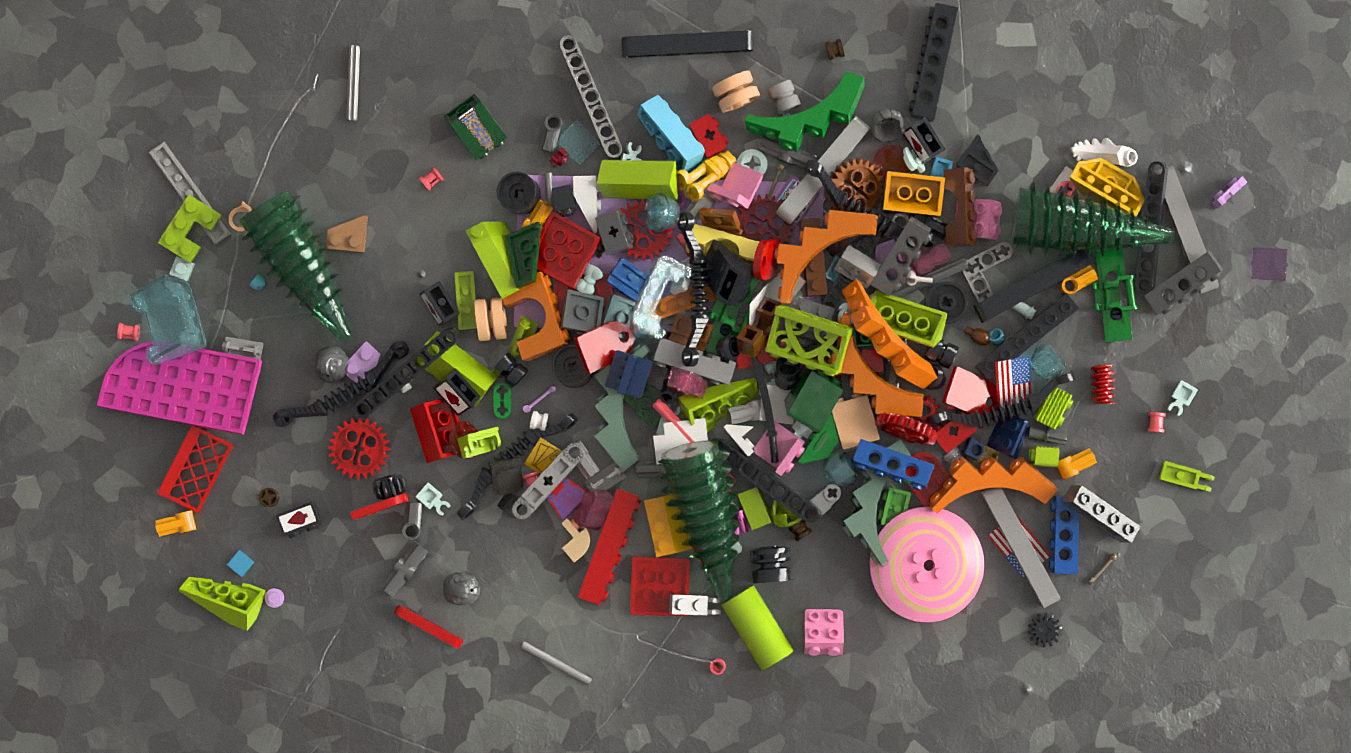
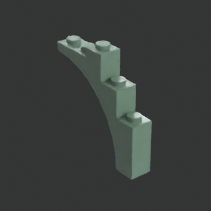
M646 344L643 347L638 345L630 352L643 358L650 349ZM610 364L597 370L598 374L594 376L608 392V395L604 393L597 398L596 401L598 403L594 406L608 422V425L603 423L596 429L598 433L594 437L624 472L639 460L640 456L632 446L626 432L623 418L624 395L617 393V390L605 386L611 367Z
M901 439L887 447L911 456ZM875 455L869 461L876 464L880 461V458ZM890 462L887 467L890 470H896L898 464ZM869 469L866 471L861 470L863 477L866 480L870 479V481L853 492L854 498H852V501L856 508L861 507V510L844 520L845 526L843 530L848 537L852 536L854 540L861 536L860 542L865 549L869 548L872 552L870 557L873 562L884 567L888 564V559L881 548L878 538L876 515L882 491L891 477L886 475L885 477H879L873 474L874 471Z

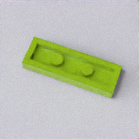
M474 271L455 272L457 309L460 312L458 314L459 330L477 329Z

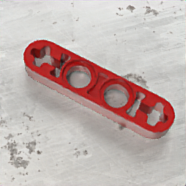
M399 604L394 611V614L458 649L464 641Z

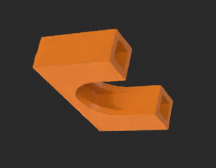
M537 272L536 282L522 287L515 293L502 299L504 306L511 308L529 300H537L544 307L546 320L543 328L537 334L517 342L522 360L525 361L534 360L559 350L565 345H570L568 330L560 328L562 313L557 307V296L551 289L552 281L549 275L543 272Z

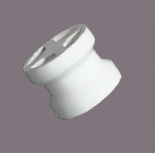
M533 411L530 429L540 428V430L545 431L549 414H539L538 411Z

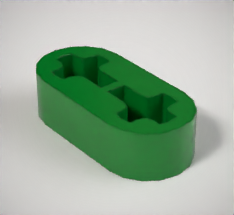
M501 382L496 384L493 390L494 414L500 419H505L511 414V388L506 383ZM501 386L508 390L507 393H504V400H501L500 393H497V389H500ZM501 402H504V407L508 408V412H505L504 416L497 412V409L501 408Z

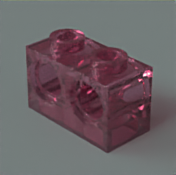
M672 367L667 386L681 394L703 399V395L707 391L708 380L694 372Z

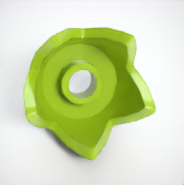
M774 499L771 507V516L775 525L789 527L802 520Z

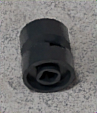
M942 339L934 347H928L924 358L931 362L938 361L940 366L949 369L959 347L950 342L945 344Z
M508 352L492 371L498 377H504V382L513 389L529 370L521 363L517 364V359Z
M781 357L776 362L775 383L780 389L791 390L799 380L800 363H790L787 361V358Z

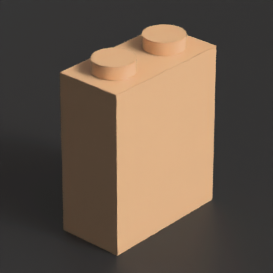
M854 394L851 395L852 399L844 401V398H840L831 412L842 450L858 446L860 439L869 442L880 439L867 395Z

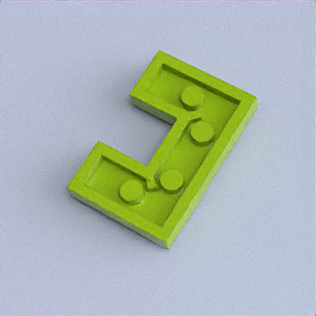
M188 195L158 243L187 262L192 263L201 247L185 237L195 222L213 231L222 215L191 195Z

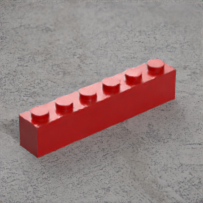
M617 488L578 598L600 605L601 601H606L608 591H605L608 583L612 584L615 576L612 570L614 565H619L622 556L619 555L620 548H625L628 537L625 536L627 529H632L635 520L632 518L633 512H638L641 501L638 500L639 496Z

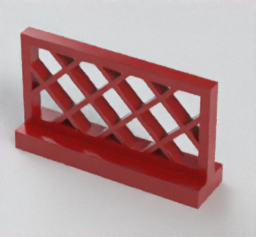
M191 425L157 494L199 513L234 445L198 426ZM200 434L208 436L211 444L199 447L197 440ZM211 438L218 442L212 443ZM196 443L197 449L192 450ZM222 443L228 446L225 454L216 455L214 445ZM212 446L215 457L204 460L201 450ZM199 451L202 461L191 465L189 460L190 453ZM223 457L219 464L218 458ZM216 459L217 470L208 473L205 462ZM186 461H188L189 466L184 467ZM203 463L206 474L195 477L192 467ZM190 468L193 478L182 482L180 477L181 471ZM214 474L212 480H210L209 475ZM207 476L209 481L208 488L199 490L196 480ZM179 478L180 483L175 484L176 480ZM194 481L197 491L186 495L183 484ZM181 485L184 496L176 498L170 495L173 487ZM199 494L201 501L198 507L190 505L187 497Z

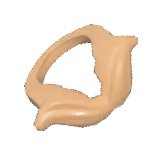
M242 201L241 206L233 209L229 214L230 226L240 232L246 231L251 227H257L256 216L253 213L244 227L234 225L233 217L236 213L252 211V208L244 201Z

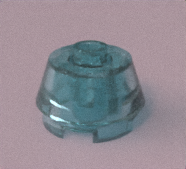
M660 193L654 197H649L645 204L644 210H647V220H644L647 228L660 232L674 228L678 223L680 208L677 201Z
M1047 342L1036 346L1030 357V364L1037 376L1050 380L1062 375L1067 364L1062 356H1058L1052 350L1053 347Z
M838 449L836 452L832 451L823 464L827 479L837 487L855 483V480L860 477L859 471H854L852 459L846 452L842 453L841 449Z

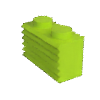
M1056 387L1039 406L1033 420L1052 430H1055L1056 427L1060 428L1065 419L1062 417L1064 411H1069L1073 400H1071L1072 395Z
M1034 446L1028 451V461H1031L1032 466L1058 467L1059 448Z

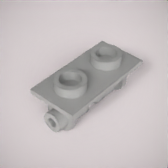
M225 337L222 349L223 353L261 360L264 343Z
M614 462L586 480L585 484L595 498L627 476L617 463Z

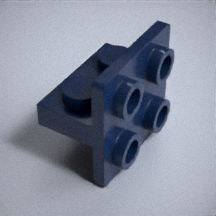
M616 350L605 386L617 390L619 394H630L641 398L653 362Z
M1005 415L1004 422L998 417V423L993 429L987 447L1017 459L1031 424L1027 420L1013 415L1011 420Z

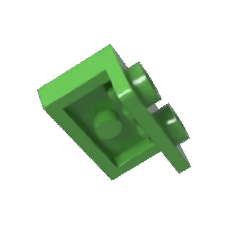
M888 487V491L884 490L882 501L885 502L884 507L879 509L877 520H880V525L885 526L896 515L907 511L911 492Z

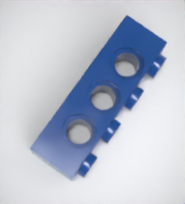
M860 439L853 458V464L856 465L857 469L863 471L867 469L874 471L873 474L879 477H885V475L892 477V481L899 484L906 482L911 484V488L920 491L921 489L926 490L934 469V464ZM872 455H876L880 458V461L873 464L869 461V458ZM890 462H895L898 464V468L890 470L887 465ZM913 468L916 471V475L909 477L905 473L906 470Z
M1054 496V500H1051V512H1054V519L1050 520V531H1053V539H1050V550H1053V558L1049 559V569H1052L1054 574H1078L1079 513L1062 502L1064 496ZM1063 510L1069 513V519L1065 522L1060 519V513ZM1061 530H1066L1069 533V537L1065 541L1059 537ZM1061 549L1068 551V557L1065 560L1059 557Z

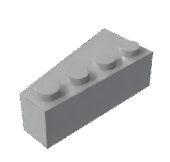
M657 337L650 358L655 360V365L666 367V364L673 366L672 370L684 373V370L691 372L690 376L699 379L704 376L709 378L708 382L717 385L720 382L730 384L736 362L697 350L699 354L698 364L694 367H686L683 365L681 358L685 346Z

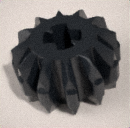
M392 474L375 480L373 482L374 494L377 499L384 500L404 493L406 488L402 475Z

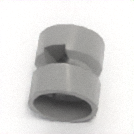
M791 80L781 82L768 89L772 100H776L775 107L778 114L786 113L801 105L798 96L793 94L795 89Z

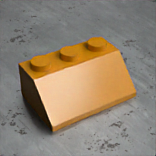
M887 171L884 185L883 210L941 216L945 178Z
M682 492L644 500L656 557L694 549Z

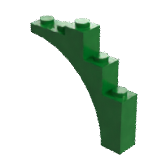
M846 72L840 84L822 102L794 115L759 117L747 114L745 119L746 130L752 134L765 135L772 140L778 139L779 147L783 150L798 152L805 133L811 137L824 138L831 119L837 123L850 124L865 87L864 77Z

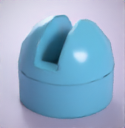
M257 274L249 286L254 290H261L265 286V279Z
M999 328L990 331L991 338L989 340L994 345L1003 344L1005 341L1003 331Z

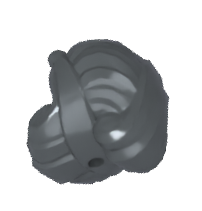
M883 109L872 116L873 137L880 142L900 139L905 133V124L901 113L891 109Z
M327 346L321 348L315 357L317 376L328 383L339 381L345 376L344 370L349 358L339 347Z
M456 572L445 578L443 582V595L451 604H473L480 595L479 583L473 575Z

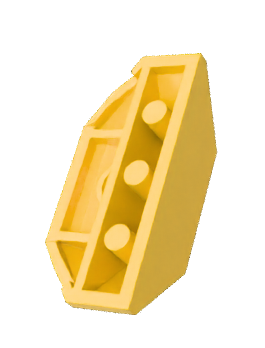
M1103 158L1079 161L1069 177L1082 195L1113 213L1136 217L1144 203V197L1141 194L1136 178Z

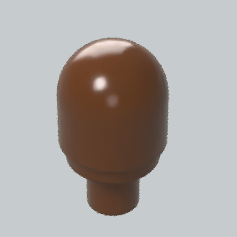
M967 326L964 333L971 336L973 342L982 346L990 342L991 336L987 331L977 327L974 330Z

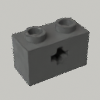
M616 210L595 218L607 255H615L633 248V236L631 232H628L626 226L628 220L622 211Z

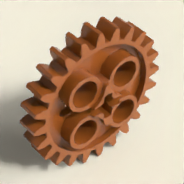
M850 158L849 163L842 161L843 167L837 165L838 171L831 172L834 176L831 179L837 188L842 191L845 189V192L848 193L847 200L854 196V204L857 199L861 201L860 208L865 204L868 205L867 212L873 207L879 208L876 202L877 200H883L879 197V194L884 193L883 190H880V187L885 184L879 182L883 176L877 175L880 170L874 168L875 164L869 163L868 160L856 158L855 160ZM844 180H845L848 184L853 185L854 188H852L851 186H848L847 184H845V183H844ZM859 191L860 193H863L867 198L865 199L863 195L858 194L856 192ZM828 200L829 204H833L831 210L843 211L844 206H842L840 209H836L832 200Z

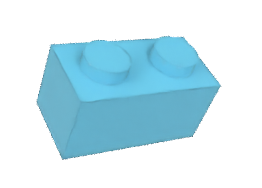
M835 256L825 273L826 279L834 283L839 275V272L834 269L840 260L837 256Z

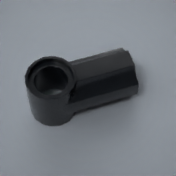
M915 213L912 216L915 219L918 215L924 216V224L932 228L930 233L944 240L946 236L945 226L949 224L931 215Z
M670 367L668 368L658 396L661 402L665 404L674 403L687 374L674 371Z

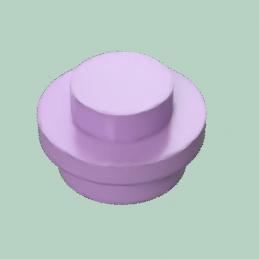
M270 589L265 594V602L272 608L279 607L284 602V594L279 589Z

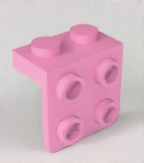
M734 163L722 187L710 183L707 190L714 194L713 198L723 202V200H726L728 204L734 207L739 205L748 209L763 179V174Z
M975 199L974 211L976 213L975 230L977 238L998 241V236L1001 232L999 225L1000 216L1002 215L1001 202L991 199ZM957 200V202H956V214H955V218H956V216H957L958 208H959L958 200Z
M774 422L775 430L778 431L776 440L779 462L771 463L769 436L766 437L767 430L753 451L756 455L777 468L775 472L782 476L784 472L788 474L794 466L792 460L795 456L799 458L805 450L802 447L805 441L778 422Z
M832 609L805 610L804 654L812 656L819 654H828L830 656L843 655V611Z

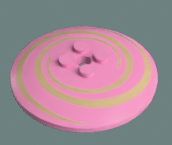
M917 507L896 515L881 529L878 538L881 548L888 559V564L881 567L880 564L876 565L870 557L869 567L873 586L880 599L888 608L909 620L936 622L952 617L971 602L983 578L984 556L977 535L962 518L944 509L937 514L931 507ZM926 560H932L934 564L933 568L929 571L924 569V562Z

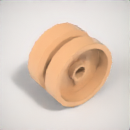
M750 71L735 74L711 87L715 97H724L718 103L722 113L743 107L760 97L756 86L747 87L753 81Z
M501 297L491 299V310H488V304L485 299L475 300V316L480 342L490 340L491 328H493L494 337L497 340L507 339V318Z

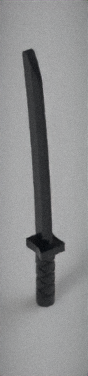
M752 357L765 412L768 431L766 437L769 436L771 463L779 462L776 440L778 431L775 430L768 388L761 363Z

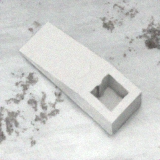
M573 176V196L593 233L598 235L599 229L595 218H597V211H601V200H597V192L601 191L596 184L597 177Z

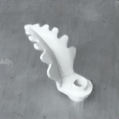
M1104 138L1101 144L1097 139H1093L1092 144L1088 140H1084V145L1079 141L1078 145L1074 144V147L1070 149L1073 157H1076V161L1103 158L1113 165L1130 167L1137 161L1135 150L1125 146H1116L1108 138Z

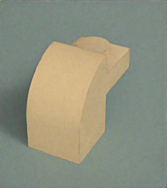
M567 518L561 524L572 535L573 539L562 549L575 563L588 551L591 539L586 528L579 532L580 526L575 520L572 519L570 521Z

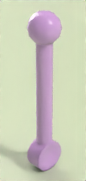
M550 385L545 393L531 404L525 405L523 411L526 413L530 412L534 405L549 393L555 392L556 386Z

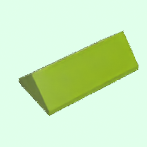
M602 160L596 184L604 198L678 199L676 161Z
M875 290L871 299L873 305L899 337L930 347H934L942 340L947 313L892 295L888 296L883 292Z
M437 331V332L424 344V346L427 345L431 340H433L438 334H440V332ZM432 344V351L439 353V347ZM456 344L425 369L438 380H441L449 372L456 369L481 396L473 405L474 407L478 405L498 378L497 375ZM418 356L417 362L420 365H424V358Z

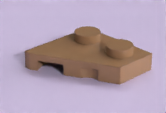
M364 215L328 229L326 249L365 253L368 216Z

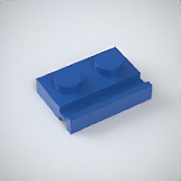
M619 258L610 275L605 280V282L635 303L639 301V298L652 281L650 277L623 258Z

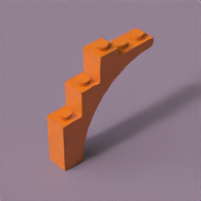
M829 210V214L825 216V226H827V229L804 227V231L800 232L802 246L779 244V248L775 249V259H777L778 264H784V268H781L780 279L783 280L782 287L778 289L780 303L791 304L793 291L800 274L821 250L832 243L848 237L876 235L878 216Z
M855 279L842 290L852 312L850 317L856 330L871 339L876 352L891 361L897 375L922 389L937 379L931 363L915 353L883 319L860 281Z
M843 313L842 318L838 319V323L852 327L851 313ZM852 332L840 373L854 374L850 378V387H854L853 393L876 395L872 399V408H876L875 414H883L885 412L894 415L922 417L924 394L900 389L879 377L861 356ZM842 336L837 339V348H840ZM834 352L831 355V359L828 357V364H833L836 361Z
M961 456L959 460L956 459L950 466L949 471L953 477L947 479L943 484V488L932 495L929 505L938 514L944 507L960 496L986 488L1020 490L1046 504L1058 489L1022 456L1011 463L1009 470L992 456L982 462L979 470Z

